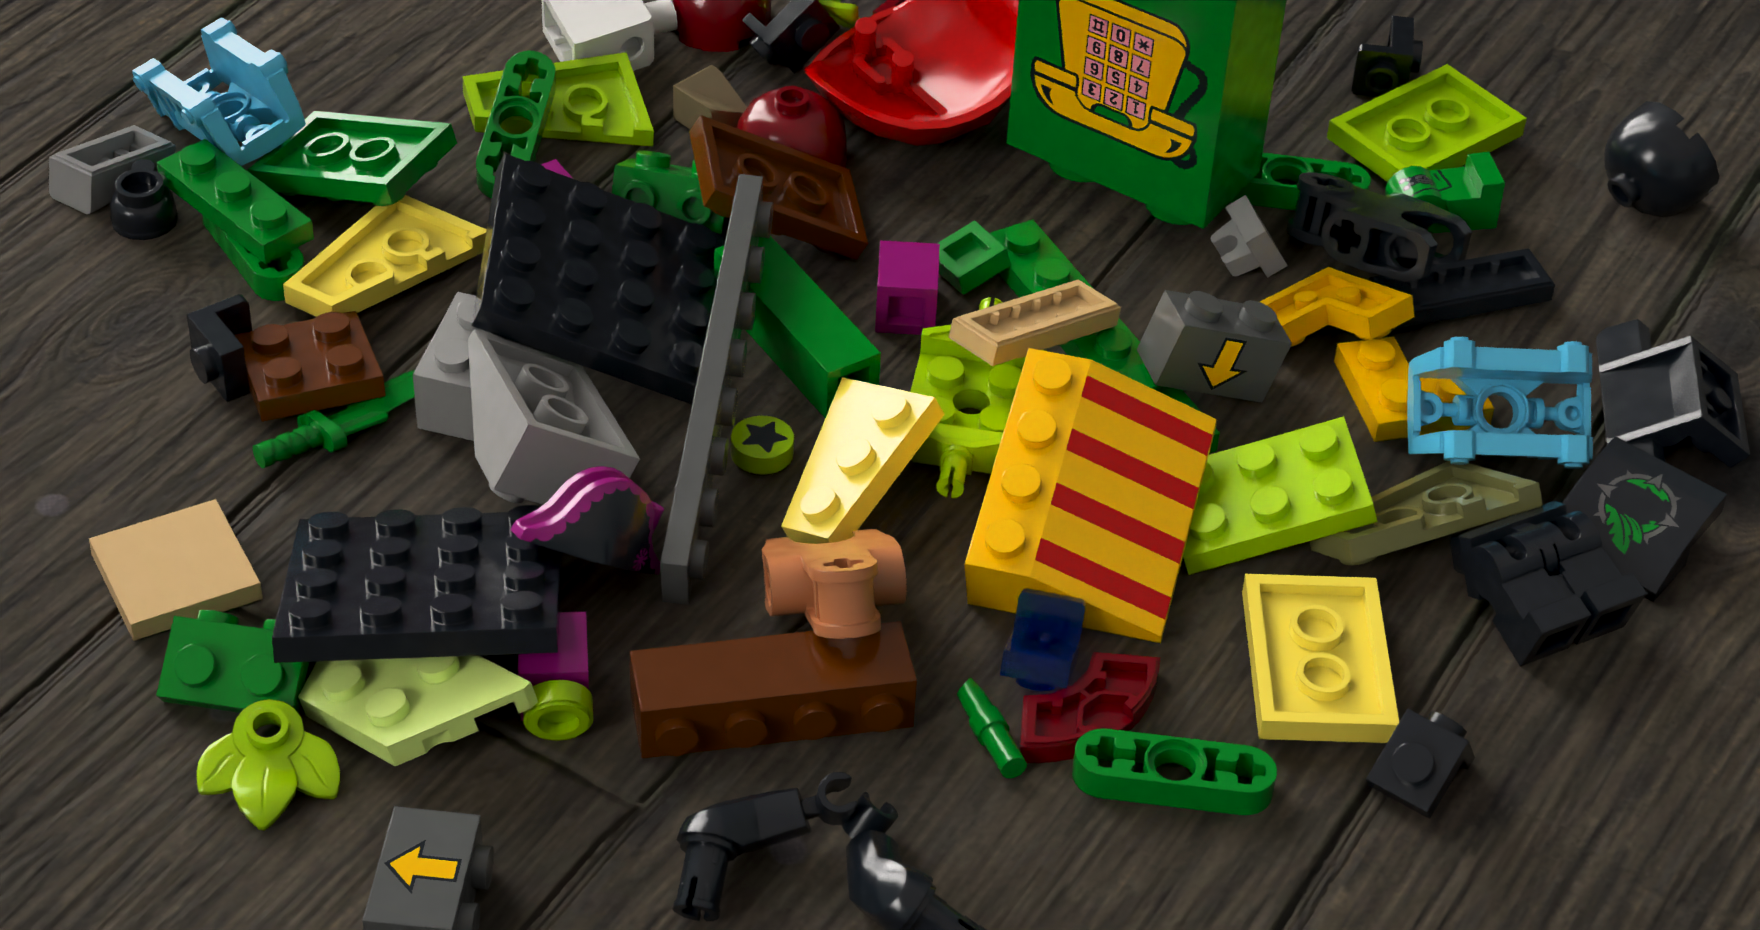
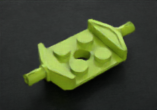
M991 297L985 298L980 302L979 310L990 307ZM995 298L994 305L1003 303L1001 300ZM951 325L923 328L920 356L910 392L935 397L945 415L911 460L917 463L940 466L941 472L936 484L937 491L942 496L947 497L950 484H952L951 498H957L963 494L966 475H971L972 471L992 473L1026 357L1016 358L991 366L949 338ZM975 408L981 412L979 414H966L959 411V409Z

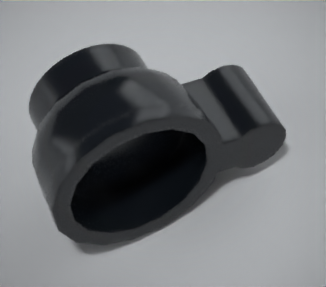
M147 159L138 160L132 164V170L122 173L116 179V191L110 202L111 222L113 229L120 236L132 240H148L158 238L171 231L176 226L178 213L173 194L164 185L162 176L155 170V164Z

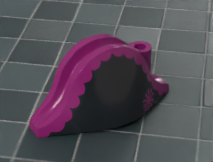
M592 467L578 472L568 479L548 502L537 510L517 519L510 529L521 540L585 560L628 571L657 575L660 573V561L653 550L652 535L664 512V508L651 501L647 493L623 472L612 467Z

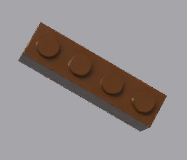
M901 621L881 623L880 631L857 638H825L816 635L813 631L630 651V694L641 759L660 756H680L686 753L729 748H748L755 745L798 740H817L824 737L867 732H886L893 729L914 727L917 679Z

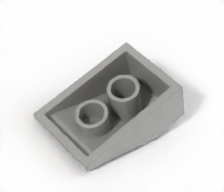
M473 329L468 338L475 458L489 481L490 489L496 495L513 503H523L524 500H529L544 505L568 479L588 468L599 466L612 467L630 478L640 458L582 365Z

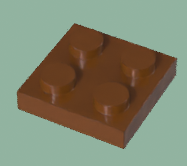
M356 311L346 313L328 312L317 316L315 319L285 325L268 324L260 326L254 331L235 334V337L244 346L248 384L262 422L386 396L383 374Z

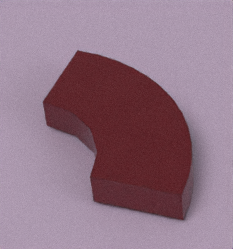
M1093 652L1088 670L1073 685L1051 694L1024 695L1021 716L1020 752L1027 763H1049L1074 759L1075 746L1078 739L1086 732L1094 729L1105 728L1130 731L1142 719L1154 698L1161 657Z

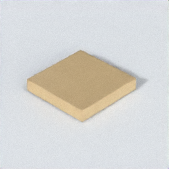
M216 499L89 538L94 561L133 641L171 629L174 616L197 619L199 610L224 612L263 599L261 583Z

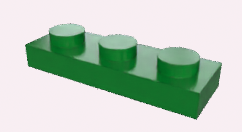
M206 139L186 146L181 151L157 162L158 173L162 176L166 187L265 264L314 239L313 224L309 217Z

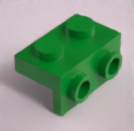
M637 151L636 159L630 158L615 165L612 194L636 203L648 204L660 212L690 223L704 225L711 231L724 235L726 217H722L703 206L695 160L692 162V168L670 164L671 155L653 151Z
M199 610L197 619L174 616L156 696L163 702L238 713L254 702L273 699L291 705L299 713L301 703L298 696L305 685L309 662L274 663L272 635L276 619H267L264 621L263 628L238 625L239 618L228 613L214 610Z

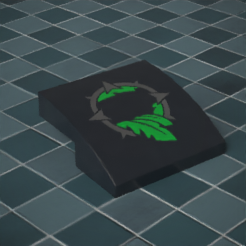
M1614 436L1587 468L1563 503L1566 504L1567 513L1580 511L1593 521L1599 531L1602 548L1623 576L1633 573L1647 592L1645 598L1654 602L1686 566L1690 548L1722 513L1727 494Z

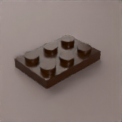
M702 115L698 117L689 134L704 207L711 209L722 217L730 218L739 174L763 176V201L773 202L771 234L778 236L786 235L812 244L820 251L826 253L835 252L855 260L858 259L868 245V240L850 169Z

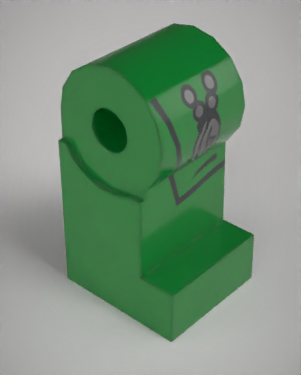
M1490 152L1467 154L1465 167L1430 171L1421 166L1403 168L1388 180L1385 187V195L1392 193L1406 194L1460 216L1471 230L1491 229L1497 226L1505 182ZM1437 223L1432 224L1427 230L1432 233L1451 232L1446 226Z

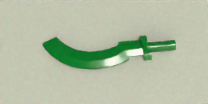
M415 370L384 382L385 397L347 404L346 410L328 417L317 410L299 415L297 417L298 428L293 429L292 432L288 431L276 436L275 439L271 438L253 445V454L256 462L263 469L276 464L277 461L281 462L291 458L294 454L298 455L306 452L311 447L315 448L322 445L330 453L347 447L348 441L346 436L387 421V414L392 409L415 397L413 373Z

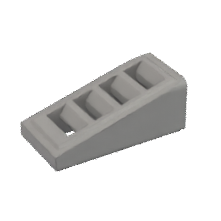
M133 125L49 156V194L53 199L84 214L93 213L111 202L112 196L116 191V179L122 173L132 170L131 166L134 162L142 159L150 160L155 164L156 170L158 161L175 154L176 145L171 141Z

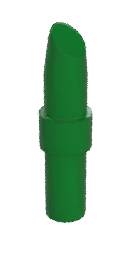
M972 677L969 678L957 692L961 705L969 717V725L979 743L986 746L1002 776L1010 779L1015 778L1025 771L1027 762L1009 734V725L999 708L992 705L982 688Z

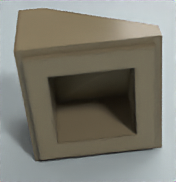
M713 65L673 85V119L690 130L700 115L737 128L738 120L747 108L722 72Z

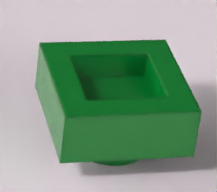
M975 220L937 243L940 244L939 274L962 295L1011 266L1007 248Z

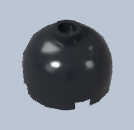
M1646 101L1626 116L1613 129L1605 146L1604 163L1609 179L1607 183L1609 192L1619 204L1627 208L1632 206L1641 213L1667 217L1678 215L1713 191L1711 188L1718 183L1719 173L1716 160L1700 134L1697 132L1689 139L1676 126L1684 118L1675 110L1660 102Z

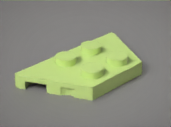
M480 655L317 661L298 696L308 718L393 766H398L424 755L438 744L454 742L479 731L474 720L476 717L511 702L514 703L518 713L527 711L538 703L530 681Z

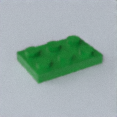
M313 111L305 118L306 125L274 150L262 156L248 169V172L274 192H281L285 196L308 195L326 197L331 201L345 199L372 202L377 206H387L403 199L406 191L424 174L433 170L438 165V161L457 144V140L451 123Z

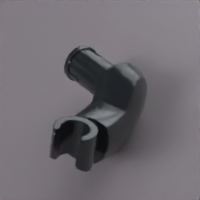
M833 772L826 775L820 782L817 794L802 799L798 788L776 790L723 801L688 816L683 822L676 839L680 844L681 850L686 854L677 898L673 903V911L684 918L700 921V913L703 910L705 911L704 919L706 921L717 920L720 916L719 907L729 861H733L741 854L753 852L811 833L809 819L819 817L824 823L832 826L847 823L855 814L858 801L837 806L829 802L826 795L848 788L852 777L844 772Z
M864 792L857 800L858 805L855 814L847 823L842 825L844 831L852 838L846 846L849 899L855 906L884 930H987L966 915L961 914L936 895V886L932 884L933 877L903 863L898 844L892 837L885 834L898 818L896 809L886 802L879 810L870 801L869 794Z

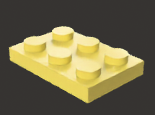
M1245 574L1242 596L1259 739L1387 743L1399 724L1377 579L1368 577Z

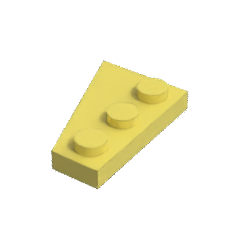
M407 195L393 205H376L283 284L285 303L316 317L328 312H361L483 253L487 229Z
M842 377L781 525L786 535L795 542L810 544L832 543L852 538L854 535L852 532L858 530L945 415L936 398Z

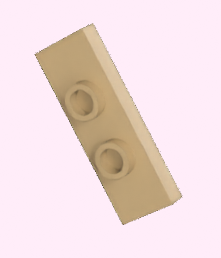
M1075 280L953 318L949 338L991 366H995L1016 358L1026 357L1028 348L1044 350L1117 326L1121 307L1082 281Z

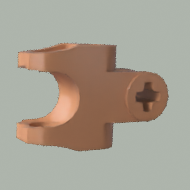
M877 529L856 530L852 532L854 534L852 538L832 543H800L791 540L789 537L766 539L765 546L762 548L766 596L765 608L770 616L804 613L813 628V632L825 638L845 639L874 634L881 630V614L875 606L904 604L906 601V572L903 553L899 543L894 537Z

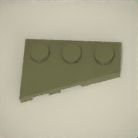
M1447 461L1372 496L1378 522L1310 541L1311 551L1339 559L1345 565L1365 564L1380 555L1541 507L1543 504L1540 485L1536 481L1474 464L1455 465Z

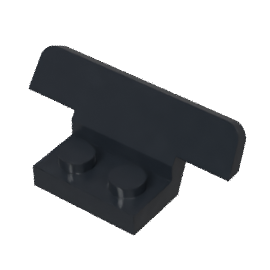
M1638 319L1605 328L1598 334L1596 344L1607 444L1616 436L1666 462L1664 447L1674 446L1686 437H1689L1698 450L1703 453L1711 452L1730 468L1750 456L1738 373L1690 335L1652 348L1649 328Z

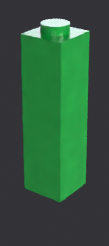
M771 236L770 238H759L758 247L765 248L764 271L761 284H750L749 292L756 293V310L753 329L746 331L820 414L826 418L842 377L879 385L881 352ZM724 246L714 249V276L717 280Z

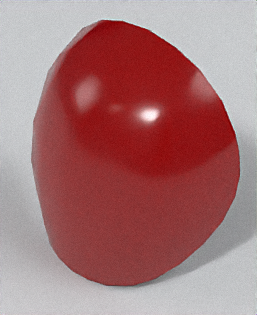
M905 0L897 6L879 11L870 17L858 19L853 28L834 39L821 50L812 63L805 68V73L821 95L831 101L839 113L852 123L877 136L916 146L946 142L991 123L1010 100L1019 0Z

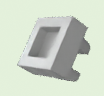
M1246 195L1226 206L1232 219L1211 236V241L1232 276H1239L1261 267L1268 278L1288 266Z

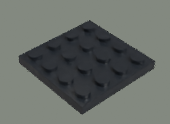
M505 153L495 175L471 326L692 405L717 285V279L714 276V249L724 246L725 236L711 231L704 225L684 221L660 212L648 204L636 203L604 191L592 183L580 182L548 170L539 163L524 161Z
M522 505L511 509L509 512L481 513L475 508L458 507L437 515H415L408 510L394 509L381 512L376 517H348L340 512H322L313 515L310 519H299L272 635L274 663L557 653L562 552L521 540L510 530L517 519L537 510L541 506Z

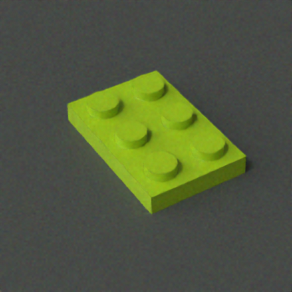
M1446 64L1329 121L1327 139L1388 182L1396 172L1410 166H1421L1428 171L1461 167L1466 164L1467 154L1491 152L1523 136L1527 118Z
M1344 416L1208 456L1183 554L1188 575L1378 522L1374 504Z

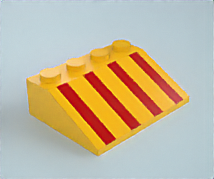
M1028 348L965 560L968 604L1161 643L1217 419L1091 359Z

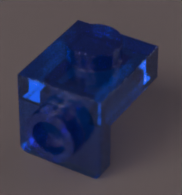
M1029 588L1023 589L1018 598L1014 629L1004 648L1000 675L1016 678L1018 685L1035 691H1050L1055 689L1056 686L1067 688L1078 659L1086 602L1080 598Z

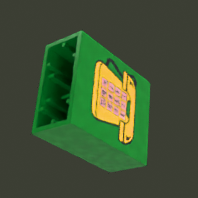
M1019 0L1006 144L1048 161L1050 168L1065 179L1076 182H1096L1145 203L1147 210L1154 217L1164 222L1177 225L1193 224L1204 229L1260 172L1287 0Z

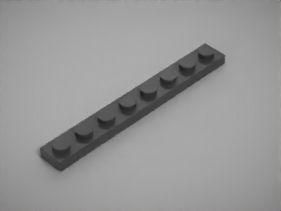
M739 174L660 562L662 602L689 605L693 579L704 580L707 572L709 541L701 540L704 527L714 528L716 524L719 489L711 488L714 475L724 476L726 472L729 440L728 438L721 437L723 425L734 426L738 389L731 388L733 377L743 378L747 340H740L742 329H753L756 310V293H750L749 289L751 283L761 284L765 248L758 247L759 238H770L772 230L773 202L763 201V176Z

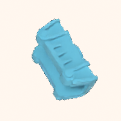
M222 17L201 29V38L211 66L210 70L205 68L184 82L168 72L154 58L132 70L135 85L140 91L147 94L161 117L168 116L179 131L186 129L200 140H208L240 166L271 152L306 125L301 107L286 75L288 68L283 55L272 49L266 53L262 52L239 37L234 24ZM222 82L229 86L228 92L222 94L212 90ZM238 141L242 142L243 146L240 147Z
M1452 337L1450 340L1444 341V347L1436 348L1413 358L1408 366V454H1443V460L1450 461V464L1455 465L1469 464V461L1475 460V455L1523 456L1542 460L1557 459V464L1564 465V468H1583V465H1588L1589 461L1593 460L1590 383L1592 382V353H1589V346L1582 345V342L1570 341L1564 342V345L1557 346V350L1475 347V341L1469 340L1468 337ZM1420 378L1451 379L1467 395H1455L1452 403H1443L1434 393L1421 390ZM1542 383L1577 384V396L1565 399L1556 404L1555 407H1545L1542 398H1526L1529 393ZM1498 395L1509 401L1513 410V418L1508 427L1503 429L1495 428L1484 418L1483 405L1488 396ZM1441 416L1452 417L1454 425L1470 426L1467 430H1448L1420 435L1422 426L1430 425ZM1544 420L1553 421L1559 429L1576 433L1577 435L1535 434L1529 428L1540 429L1543 426Z

